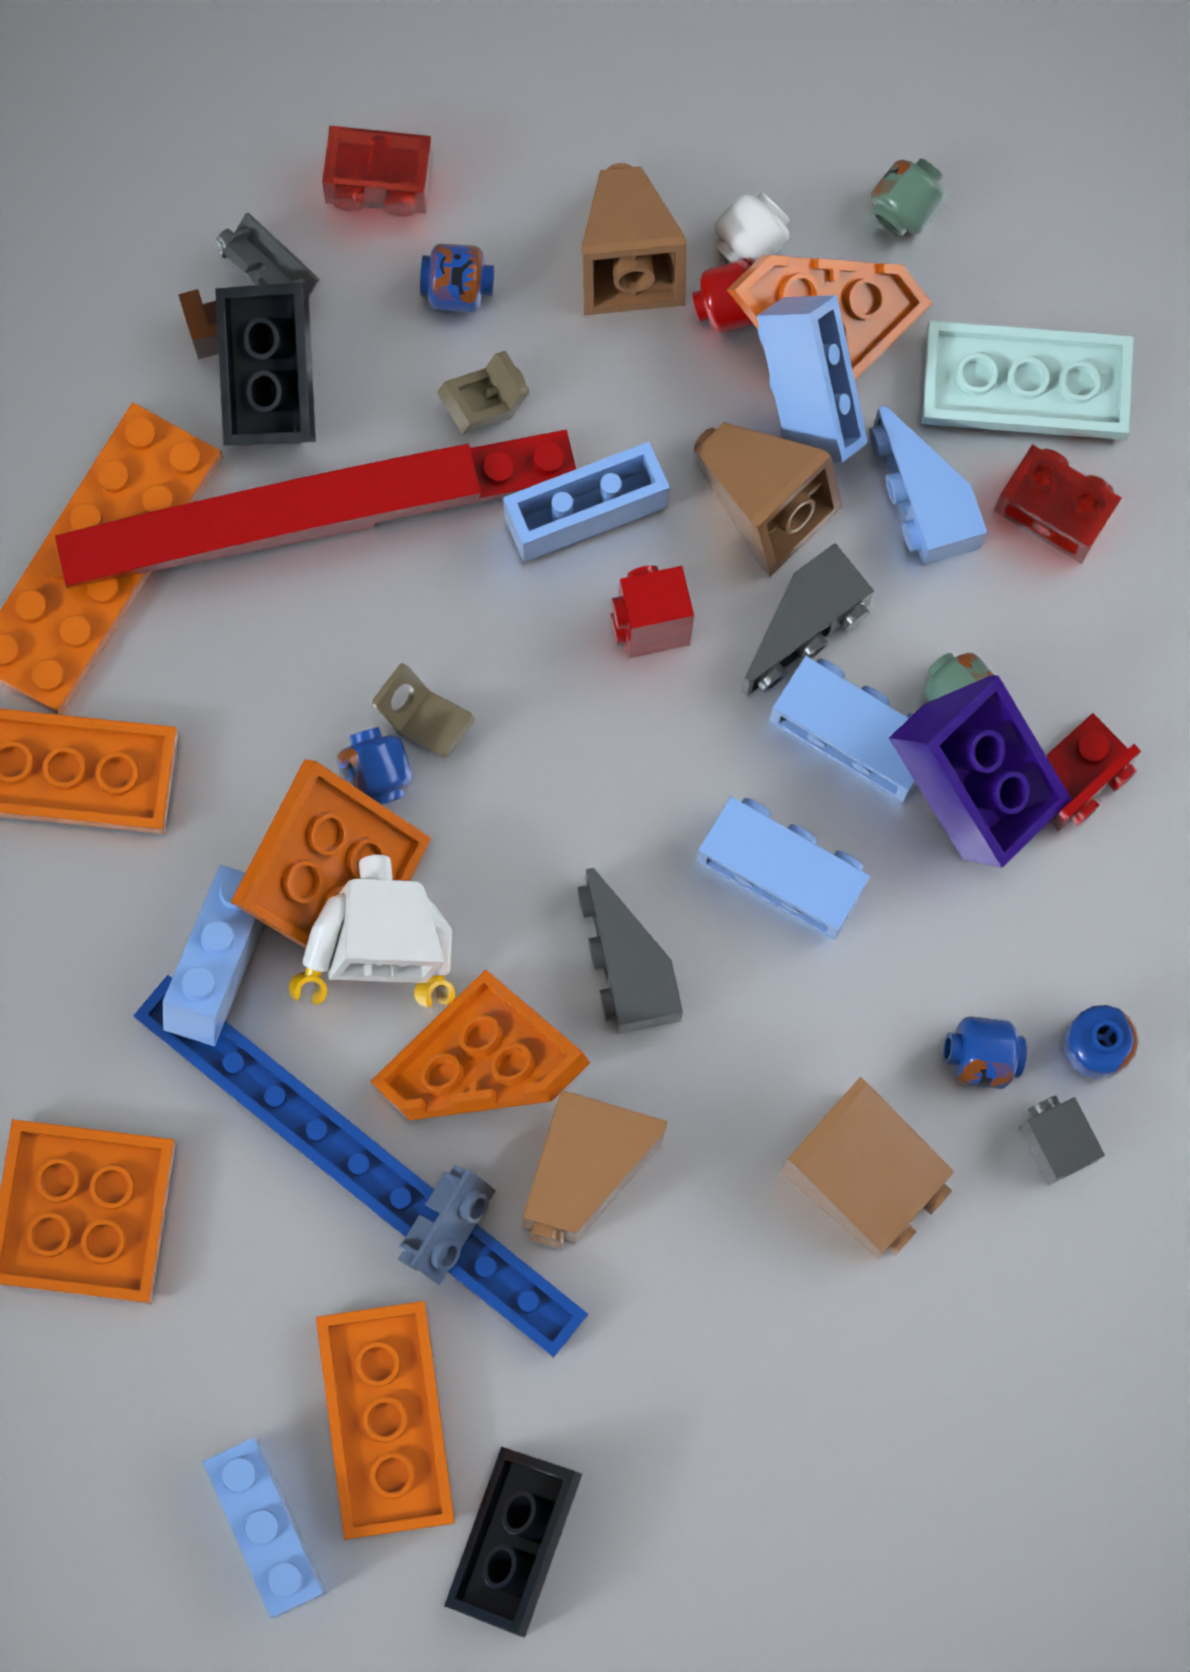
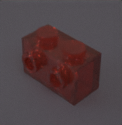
M330 125L322 179L325 203L333 204L336 208L344 211H359L363 207L384 209L388 214L399 217L411 216L413 213L426 214L433 163L432 137Z
M1032 444L1001 492L993 511L1082 564L1115 512L1122 497L1115 494L1113 487L1102 478L1094 475L1086 477L1071 468L1068 460L1060 453L1048 448L1041 450Z

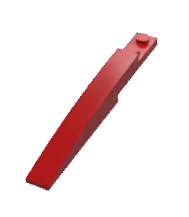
M567 429L470 448L468 443L334 470L169 507L55 535V541L66 588L371 529L378 522L501 499L576 470Z

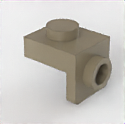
M502 351L496 353L484 369L444 381L437 394L461 434L464 435L510 419L529 394V388L521 371L515 367L507 352Z

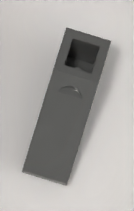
M836 543L793 574L745 676L742 691L746 696H749L758 688L763 693L771 690L787 676L786 667L800 657L802 659L805 656L810 659L814 658L829 644V641L826 639L829 635L840 627L846 632L853 629L870 614L867 607L870 605L874 590Z
M594 868L586 869V885L577 887L583 918L593 916L597 937L588 938L593 966L595 970L604 968L608 984L607 989L599 990L605 1021L615 1020L618 1034L681 1021L683 1010L672 960Z

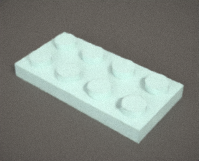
M929 320L926 332L921 424L1126 440L1130 433L1134 336Z

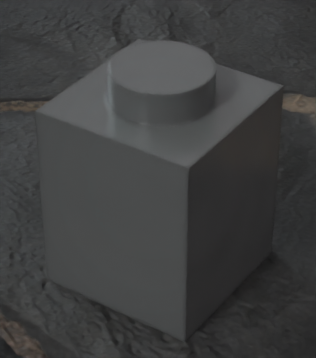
M1055 1095L1027 1109L1031 1118L1026 1120L1019 1128L1048 1185L1096 1163L1105 1156L1075 1097L1060 1103Z

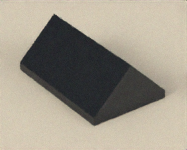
M308 282L215 288L223 446L316 442Z
M501 1446L444 1607L525 1638L583 1474Z

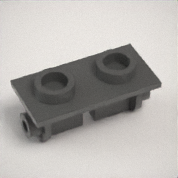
M249 212L245 213L234 233L229 228L225 229L215 241V244L220 248L219 255L223 258H229L240 270L250 276L256 285L308 282L310 298L320 281L310 269Z

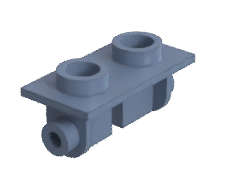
M454 1165L450 1173L444 1171L442 1178L425 1204L431 1210L439 1213L435 1222H432L421 1215L418 1216L406 1238L399 1246L403 1251L398 1260L408 1267L420 1271L440 1285L448 1270L458 1261L461 1249L476 1223L486 1214L489 1202L496 1190L469 1169L464 1170Z

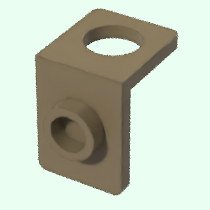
M403 663L399 664L372 700V706L397 734L442 758L450 755L475 721V717L471 712L431 692L412 669ZM408 684L409 696L407 701L401 708L393 710L391 701L395 691L401 685Z

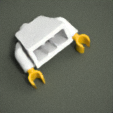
M370 855L362 858L359 861L360 879L349 880L338 895L329 898L315 921L302 964L307 968L305 972L296 974L291 979L289 984L291 997L298 1001L301 996L302 986L309 981H313L315 991L311 1002L315 1005L322 1003L327 996V987L321 979L322 972L328 971L329 980L416 982L417 984L414 989L415 1000L427 1008H430L432 1005L431 994L433 989L438 987V1002L443 1005H449L454 1000L456 994L453 985L444 980L445 974H448L451 968V926L434 903L428 900L425 888L418 881L393 880L390 857L386 855Z

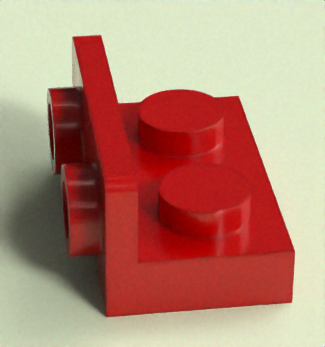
M1094 713L1087 717L1046 755L1072 799L1049 821L1058 832L1070 821L1077 827L1080 826L1099 808L1100 804L1095 798L1105 788L1109 786L1114 792L1118 791L1138 771L1133 763L1142 751L1135 744L1128 749Z

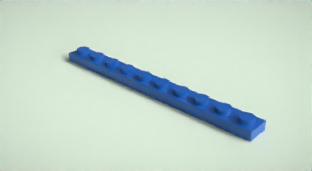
M167 975L133 1015L140 1024L404 1238H406L419 1215L435 1222L439 1213L425 1205L434 1191L432 1187L225 1021L215 1047L163 1030V999L172 977ZM478 1224L475 1225L463 1245L458 1261L447 1272L552 1358L556 1357L588 1316L587 1312Z

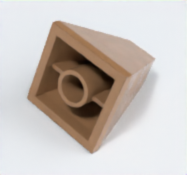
M617 163L609 166L606 170H600L581 246L584 315L685 306L686 238L641 166L632 167L626 163Z
M725 422L717 429L709 428L705 430L694 445V452L696 453L701 472L759 565L770 577L842 508L832 457L823 449Z

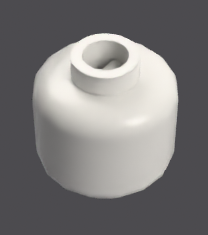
M763 192L757 197L749 193L742 194L716 221L715 231L722 241L715 248L728 262L743 259L752 266L762 255H775L787 243L789 231L786 225L790 219Z

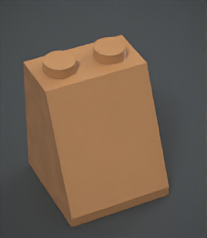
M860 1077L789 1156L780 1173L878 1259L887 1249L896 1256L917 1232L909 1224L923 1208L929 1214H932L953 1190L945 1182L954 1171Z
M561 1090L523 1214V1229L531 1231L530 1234L532 1236L530 1240L556 1249H562L564 1241L576 1244L661 1147L668 1121Z

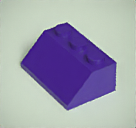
M990 675L925 703L889 737L890 742L963 860L1003 868L1072 800L999 675Z

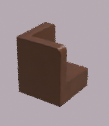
M198 289L178 294L198 360L219 354L216 301L203 304Z

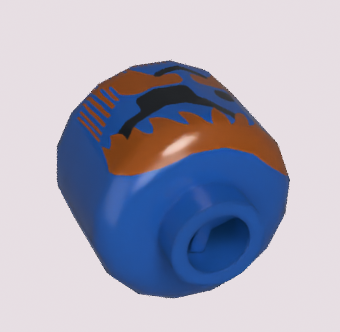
M441 243L434 246L430 256H422L420 297H428V302L434 310L474 313L481 306L482 296L493 295L494 265H484V254L479 247Z
M379 727L350 735L351 746L344 748L337 755V764L341 778L381 805L404 798L403 789L412 783L413 775L402 740L393 735L382 736Z
M1098 1005L1080 1012L1068 1026L1063 1043L1065 1056L1075 1070L1083 1076L1093 1079H1104L1118 1074L1129 1065L1136 1056L1139 1039L1137 1028L1127 1014L1119 1008L1109 1005Z
M968 1016L958 1024L955 1033L948 1032L945 1037L943 1061L945 1064L951 1065L953 1076L962 1085L1004 1089L1012 1082L1014 1077L1019 1078L1024 1071L1027 1056L1026 1040L1024 1036L1018 1035L1016 1027L1010 1021Z

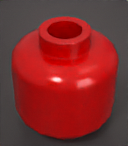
M740 259L709 268L702 273L700 278L701 290L692 293L694 306L700 322L710 320L712 327L721 334L754 325L727 291L751 267L749 262Z

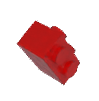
M654 565L643 566L631 570L627 574L628 577L620 579L618 597L611 598L613 613H610L616 644L626 643L629 658L690 645L694 612L683 566L659 570Z

